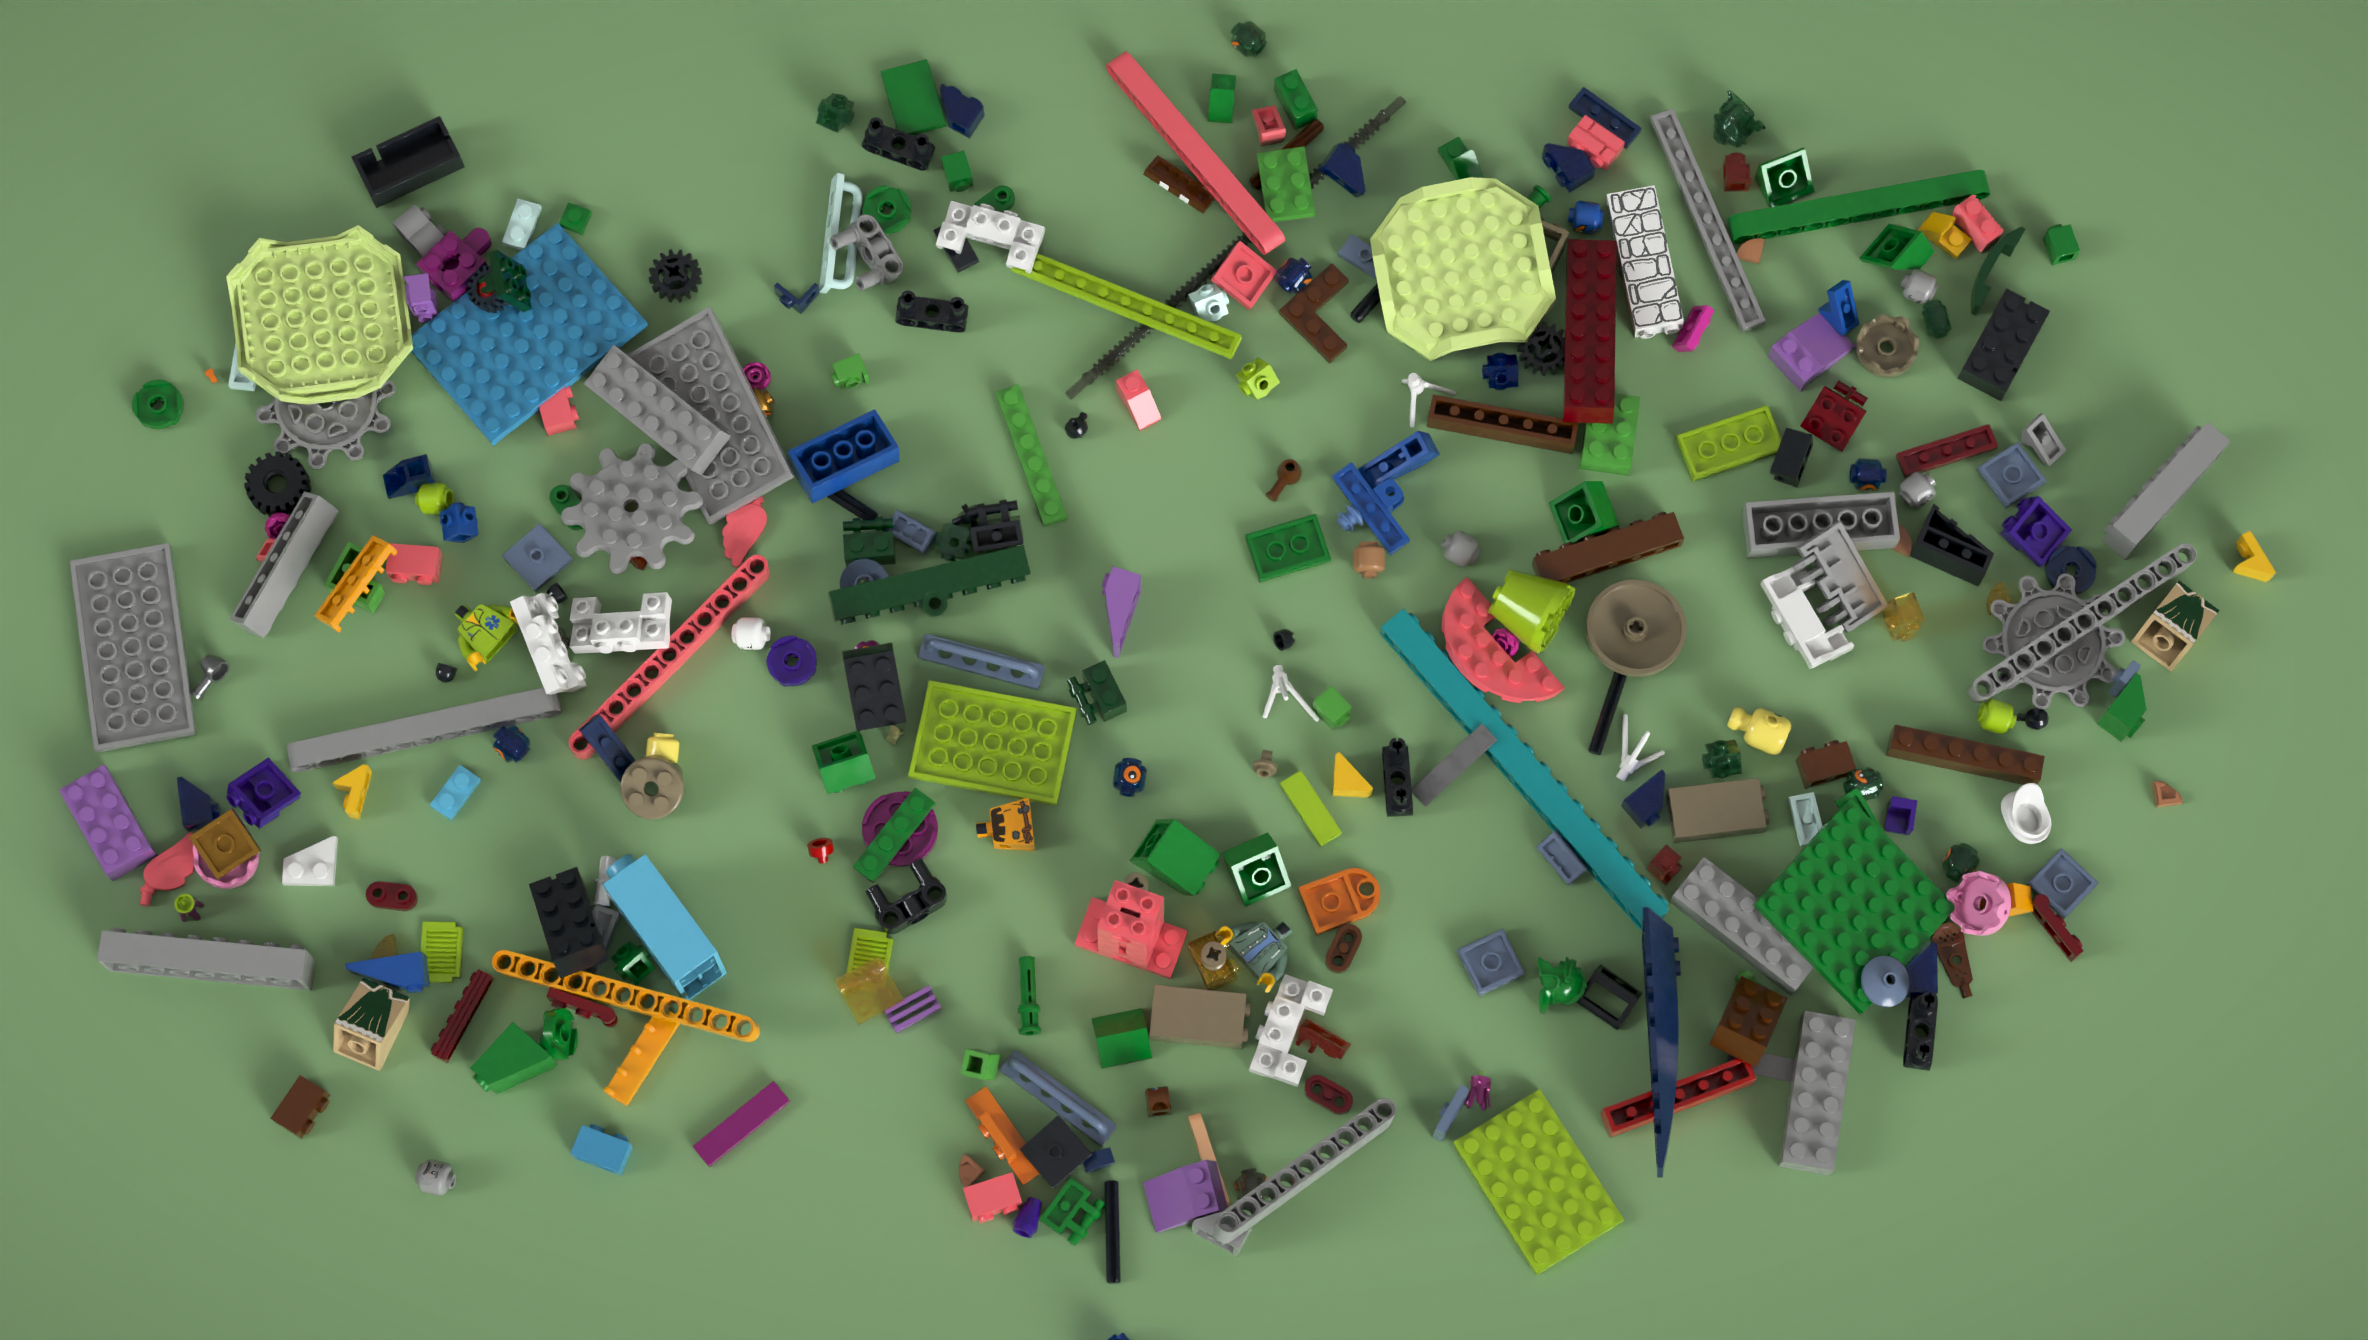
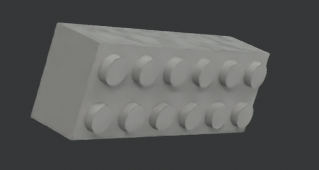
M615 345L611 347L584 383L686 467L700 475L703 474L731 437V435L626 351Z
M2209 422L2202 428L2197 426L2190 433L2187 440L2181 443L2173 452L2168 461L2166 460L2159 467L2156 474L2146 481L2137 495H2134L2127 502L2124 509L2118 512L2110 521V524L2104 530L2107 535L2102 541L2126 560L2218 459L2230 443V440Z
M1894 492L1746 502L1742 510L1747 559L1800 555L1796 547L1837 521L1842 523L1857 551L1894 548L1900 540Z
M1703 857L1674 893L1670 903L1792 996L1814 967L1753 906L1754 902L1758 899L1756 896Z
M1804 1011L1801 1015L1779 1167L1828 1176L1834 1171L1856 1020Z

